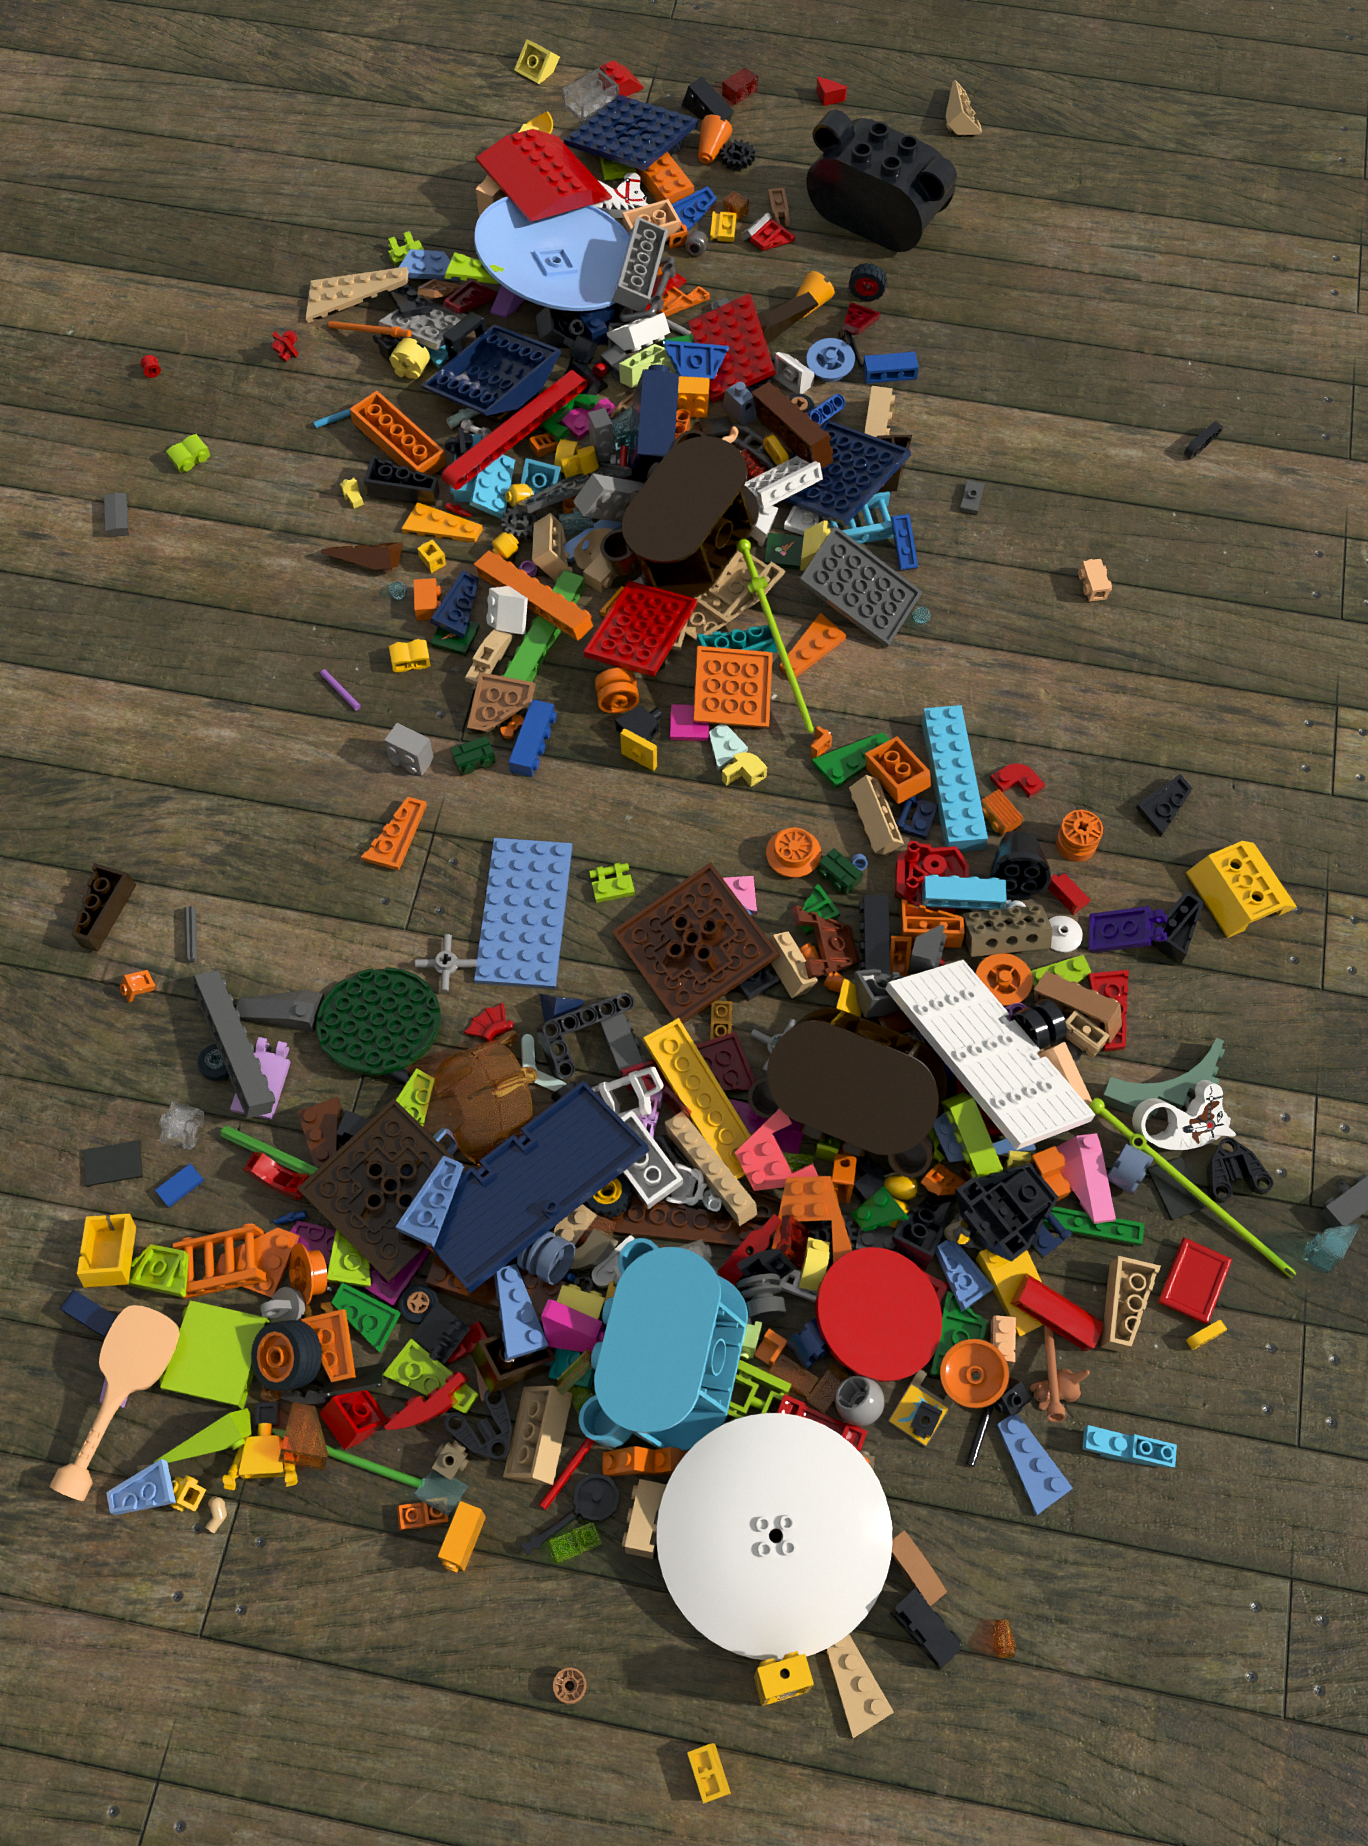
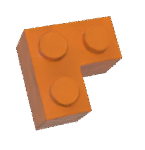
M1054 1146L1032 1155L1030 1163L1059 1197L1057 1202L1066 1199L1071 1191L1068 1180L1063 1178L1061 1174L1065 1166L1063 1154L1060 1151L1058 1152Z

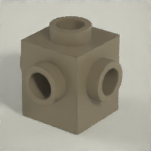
M449 1441L446 1445L441 1444L434 1455L437 1457V1460L432 1469L452 1480L458 1471L462 1473L469 1462L466 1459L469 1452L465 1451L466 1447L458 1441Z

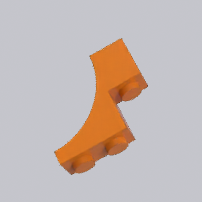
M633 1446L603 1452V1475L610 1477L621 1475L671 1476L688 1451H682L680 1448L675 1447L652 1450Z

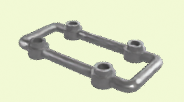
M664 257L660 260L659 265H664L661 268L663 277L656 295L650 298V309L633 313V309L620 304L618 308L621 321L626 322L648 318L664 307L662 295L668 280L676 275L674 257Z

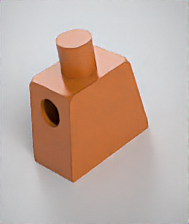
M840 1149L839 1154L835 1155L831 1178L838 1202L850 1204L854 1186L856 1157L843 1149Z

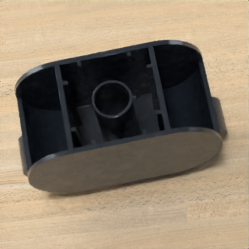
M830 110L815 126L812 132L813 140L823 153L810 167L807 173L806 185L809 198L818 213L829 222L891 251L906 252L914 248L920 241L926 226L953 199L957 179V171L954 165L932 146L919 141L913 135H905L896 131L884 122H876L866 118L851 121L842 111Z

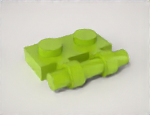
M615 863L614 866L605 868L600 866L596 867L595 870L589 871L590 878L598 877L599 881L592 882L596 903L635 895L631 874L622 875V872L629 871L628 863ZM616 874L615 878L605 879V875Z

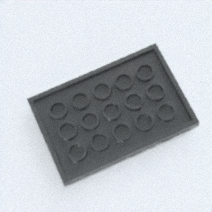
M836 526L832 528L798 579L800 584L886 648L891 644L922 594L920 589Z

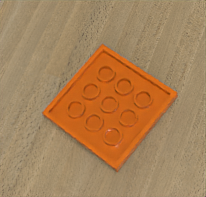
M697 646L693 722L768 728L773 652Z

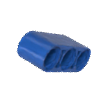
M835 394L823 400L806 413L813 422L816 421L820 425L844 408L845 399L841 394Z

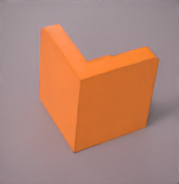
M768 1329L764 1335V1340L754 1356L773 1368L787 1347V1340L771 1329Z

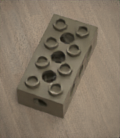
M1042 905L999 910L992 909L981 912L974 911L963 913L962 915L964 919V940L971 957L1051 948L1053 928Z

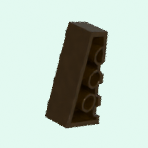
M94 863L92 877L89 878L87 883L88 890L82 899L83 906L81 911L78 912L71 935L81 947L98 952L135 889L136 884L128 873Z

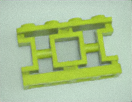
M739 1360L735 1382L752 1390L744 1407L730 1401L726 1419H729L731 1422L746 1416L750 1405L762 1410L761 1414L767 1413L772 1400L781 1403L783 1395H788L791 1384ZM759 1384L772 1390L766 1402L754 1397Z

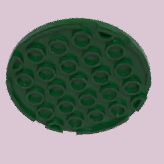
M386 967L385 969L373 970L372 968L357 972V975L347 980H342L330 990L319 1007L316 1032L324 1053L339 1067L361 1075H383L410 1066L430 1049L439 1033L441 1011L436 995L429 984L419 976L398 968Z

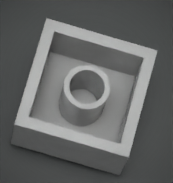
M399 723L395 724L384 740L390 762L396 766L400 765L406 768L412 774L416 773L422 776L434 760L430 739Z

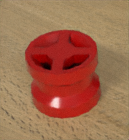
M147 355L141 359L140 364L146 377L153 378L161 373V368L155 356Z

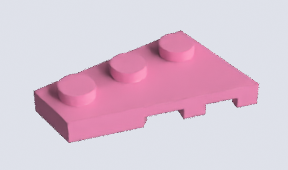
M754 877L723 878L742 905L751 911L752 914L757 915Z

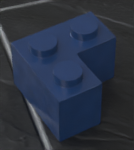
M612 306L590 311H576V318L584 323L585 330L583 335L586 338L597 343L598 346L608 342L607 327H609V323H615L614 308Z

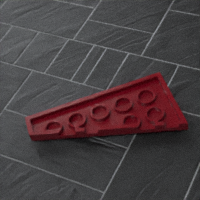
M736 1032L696 1045L723 1091H749L756 1080ZM654 1059L620 1070L621 1077L623 1078L628 1076L630 1072L655 1067L664 1085L660 1091H673ZM650 1074L641 1076L647 1091L656 1087ZM632 1084L625 1085L627 1091H635Z

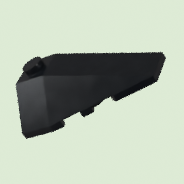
M931 1192L918 1206L912 1209L908 1214L909 1218L903 1221L901 1219L893 1234L892 1240L900 1254L924 1271L935 1253L957 1201L956 1195H937Z

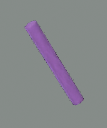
M326 669L320 672V675L355 711L360 709L361 705Z

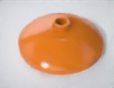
M968 1339L955 1344L946 1353L942 1360L940 1377L946 1393L956 1403L967 1408H983L995 1403L1005 1392L1009 1381V1368L1005 1357L993 1344L980 1339ZM974 1373L980 1374V1378L978 1380L972 1379V1375Z

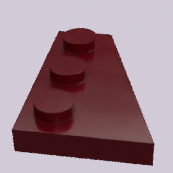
M470 279L444 300L443 307L459 314L495 301L498 292L474 279Z

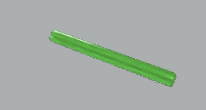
M225 1126L221 1129V1137L252 1152L264 1153L276 1163L292 1171L311 1176L318 1169L230 1126Z

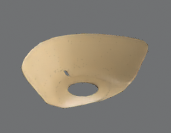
M598 528L592 530L580 540L573 554L579 568L586 569L601 553V541L612 529ZM589 540L588 549L583 551L582 544L584 541Z

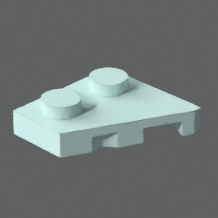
M720 724L709 731V739L719 771L733 762V755L748 751V747L727 725Z

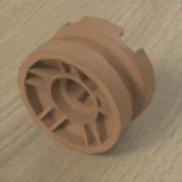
M572 1667L564 1668L555 1676L553 1692L561 1703L567 1705L575 1704L585 1695L586 1679L578 1669ZM567 1681L574 1683L573 1690H566L565 1684Z

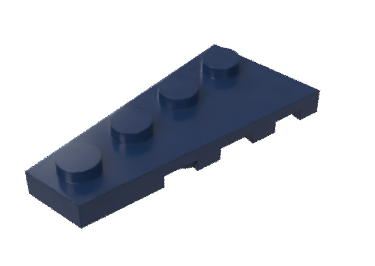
M462 571L433 614L430 623L464 639L479 578Z

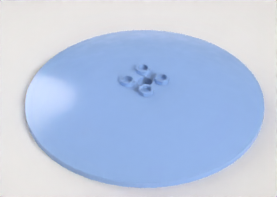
M507 196L491 204L480 215L475 227L474 245L480 262L488 273L514 294L549 308L567 311H590L602 309L616 303L612 301L630 234L613 217L593 205L530 222ZM490 265L502 267L504 271L494 272Z

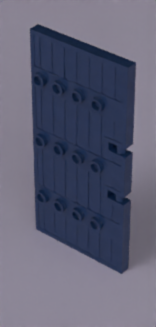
M582 1081L521 1128L523 1134L519 1138L512 1135L479 1161L481 1164L480 1168L475 1170L471 1167L460 1176L435 1246L431 1248L469 1293L649 1152L648 1145L585 1081Z

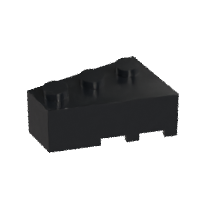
M1187 890L1166 914L1167 923L1158 924L1155 927H1163V932L1167 933V941L1157 942L1151 940V944L1180 965L1187 955L1204 901Z

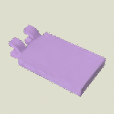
M258 1037L254 1055L255 1058L260 1060L261 1072L268 1079V1088L274 1093L275 1104H273L271 1113L256 1117L272 1120L291 1064L290 1060L286 1059L289 1047H287V1043L278 1041L276 1054L267 1052L270 1045L267 1043V1039ZM235 1093L230 1110L234 1113L245 1115Z

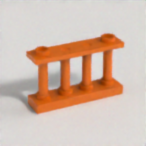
M244 1224L242 1228L198 1238L187 1237L181 1239V1242L173 1243V1248L183 1250L189 1255L186 1295L181 1298L189 1299L265 1282L266 1272L255 1266L254 1237L264 1235V1230L255 1226V1224ZM245 1239L246 1267L243 1271L237 1272L234 1269L233 1241ZM224 1244L226 1272L223 1275L215 1276L213 1246ZM204 1248L205 1276L203 1280L196 1281L194 1280L193 1251Z

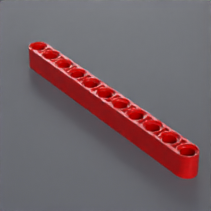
M569 371L443 471L441 479L455 490L460 489L585 389L587 381L575 371Z

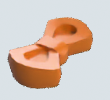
M518 714L512 715L508 726L500 728L501 735L505 739H513L515 731L522 727L524 718Z

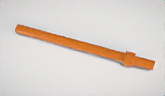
M329 321L328 323L329 328L387 334L398 338L401 336L411 337L412 335L411 330L401 329L397 326L389 328Z

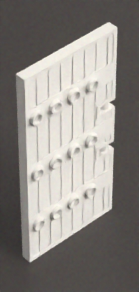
M964 960L888 982L885 990L1016 1150L1092 1121L1095 1113L1046 1056L1042 1058L1038 1056L1040 1049L1015 1020L1009 1022L1007 1019L1009 1016L1008 1011Z

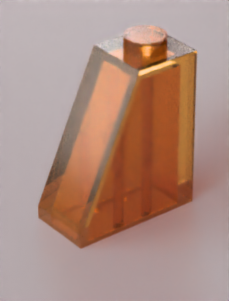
M293 1402L278 1461L324 1470L328 1451L316 1407L306 1403Z

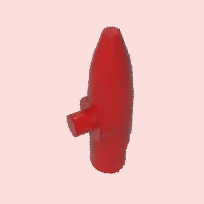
M447 503L445 506L446 509L456 514L472 517L471 513L459 505Z

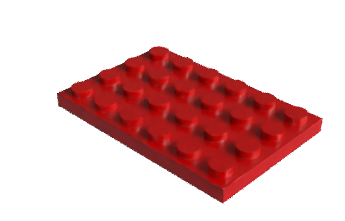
M750 293L688 322L691 334L694 337V343L729 346V350L714 380L709 381V396L713 403L724 398L726 389L737 382H743L746 387H749L776 374Z
M628 581L585 648L584 657L654 677L696 608L697 599Z

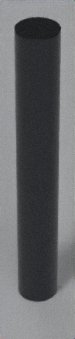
M993 1404L983 1408L966 1465L970 1467H975L993 1411Z

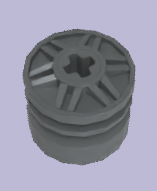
M754 1275L744 1278L734 1285L745 1300L748 1311L747 1324L755 1325L756 1321L762 1322V1324L769 1323L787 1315L784 1298L777 1296L782 1292V1286L779 1285V1275Z

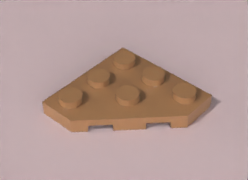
M480 672L467 728L489 732L532 703L536 684L534 682Z

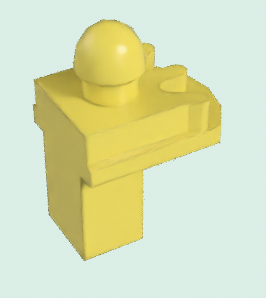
M355 478L343 480L340 485L345 500L348 499L354 509L364 505L357 480Z

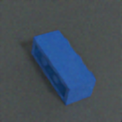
M915 352L864 356L863 372L866 384L917 379L919 366Z

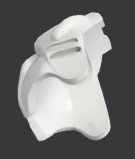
M675 1163V1169L683 1178V1185L670 1193L671 1197H666V1201L693 1206L704 1198L703 1193L707 1184L704 1183L703 1174L696 1168L692 1169ZM697 1179L698 1188L695 1196L693 1197L692 1194Z

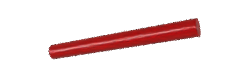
M588 1437L585 1439L539 1503L540 1507L544 1510L549 1507L595 1441Z

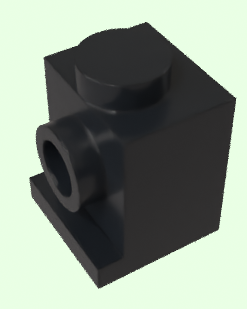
M921 1401L910 1425V1428L914 1429L912 1433L922 1439H925L926 1436L930 1438L943 1411ZM928 1417L930 1423L923 1425L921 1418Z

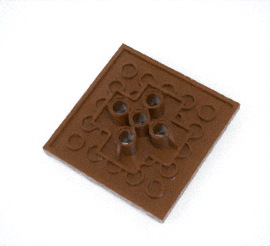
M711 862L612 930L673 1019L679 1018L682 1024L780 956ZM680 923H687L683 928H678ZM714 926L712 931H706L707 927ZM698 938L695 943H689L690 939ZM674 950H681L678 955H672ZM709 953V956L707 958H700L702 954Z

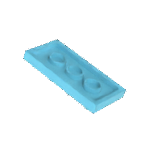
M502 455L476 475L469 505L500 519L503 518V513L506 512L507 507L505 493L511 485L515 460Z

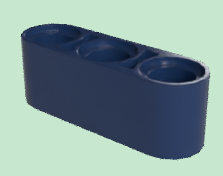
M75 1290L71 1291L59 1307L64 1313L103 1338H106L113 1322L117 1318V1316Z

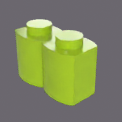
M197 434L187 437L181 443L171 446L166 451L169 460L180 473L191 470L195 464L205 462L210 457L208 447Z

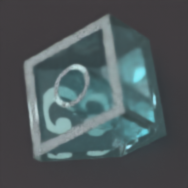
M1356 1223L1328 1228L1321 1235L1317 1233L1304 1249L1307 1252L1304 1260L1328 1273L1341 1262L1360 1225Z

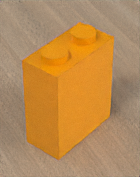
M460 1501L438 1555L445 1569L455 1573L458 1570L465 1571L486 1518L482 1509Z

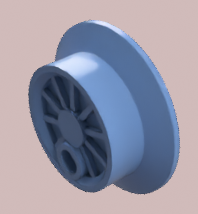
M826 338L817 341L810 347L807 353L809 369L820 380L825 382H835L842 379L852 370L855 363V355L852 348L846 342L836 338Z

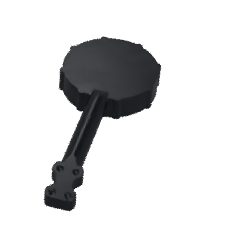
M590 1473L579 1483H576L573 1500L575 1509L539 1535L531 1536V1540L528 1543L522 1542L521 1547L526 1555H531L533 1549H540L542 1543L580 1516L583 1520L603 1523V1521L616 1513L620 1490H618L610 1476Z

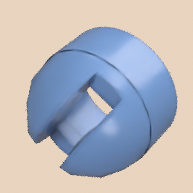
M855 854L851 859V863L859 870L866 869L868 861L863 854Z

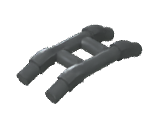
M736 424L735 427L738 429V432L745 434L747 437L743 441L736 437L731 444L758 459L769 470L776 467L763 454L766 451L763 445L764 437L753 431L749 426ZM753 440L762 444L757 450L749 446Z

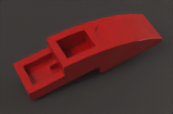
M452 1373L445 1380L446 1384L441 1389L437 1387L429 1393L428 1400L425 1396H413L405 1403L406 1407L401 1412L396 1411L387 1419L389 1422L384 1428L386 1430L406 1429L426 1423L440 1416L458 1403L453 1394L470 1379L465 1373Z

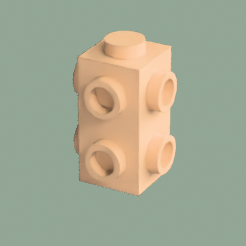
M1101 559L1083 561L1078 575L1079 579L1083 581V591L1087 595L1089 602L1107 599L1109 592L1112 590V585L1106 576V566H1103Z

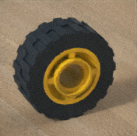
M622 1172L586 1201L587 1207L600 1216V1218L606 1217L610 1219L620 1216L631 1204L632 1190L629 1180ZM606 1190L613 1191L609 1196L602 1195Z

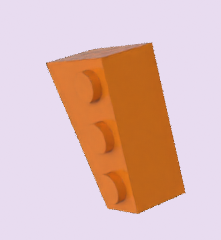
M902 899L899 912L900 936L912 937L911 946H914L917 936L939 925H944L943 933L947 934L944 947H962L965 934L963 917L941 910L935 912L926 909L924 905L915 906L908 904L907 900Z

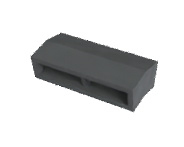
M111 493L104 495L106 533L110 538L129 535L127 494Z

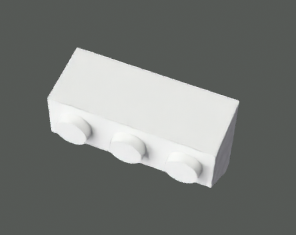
M663 312L648 318L632 321L607 332V336L624 351L631 349L634 352L642 349L641 345L645 347L653 344V340L656 342L665 339L664 335L669 334L670 330Z

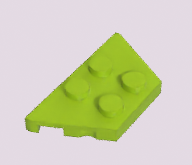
M150 1244L139 1257L131 1262L132 1267L127 1286L185 1297L189 1255L183 1250Z

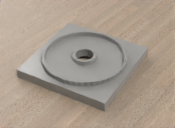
M426 299L432 304V312L402 319L401 312H398L396 309L381 319L379 326L389 328L397 326L401 329L411 330V337H401L415 339L419 344L438 350L445 345L443 334L467 315L464 313L456 314L443 307V305Z

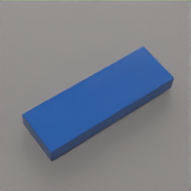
M910 514L892 516L891 524L899 571L917 569L918 563Z

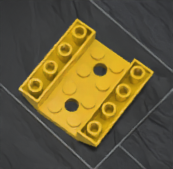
M1241 841L1212 853L1186 872L1187 877L1227 938L1245 931L1249 923L1275 912L1280 916L1297 907L1256 845L1252 842ZM1230 863H1237L1240 869L1232 868ZM1252 895H1258L1261 901L1253 900Z

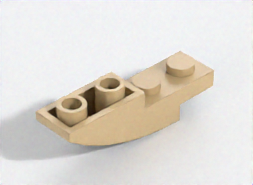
M494 629L486 637L472 658L473 664L465 677L466 682L477 686L480 672L491 674L496 663L502 660L516 633Z

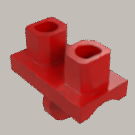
M288 330L280 337L274 331L272 336L275 341L271 348L278 352V357L288 362L291 355L297 357L299 352L293 346L297 341L296 333Z

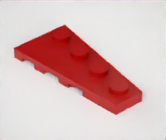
M1129 970L1088 974L1090 989L1097 991L1100 995L1107 998H1114L1121 1006L1122 1026L1110 1044L1105 1043L1103 1051L1124 1050L1126 1047Z

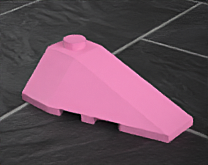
M1097 1133L1075 1136L1057 1146L1058 1152L1060 1151L1065 1159V1166L1061 1174L1068 1180L1070 1190L1074 1191L1081 1206L1092 1222L1096 1224L1115 1221L1103 1152Z

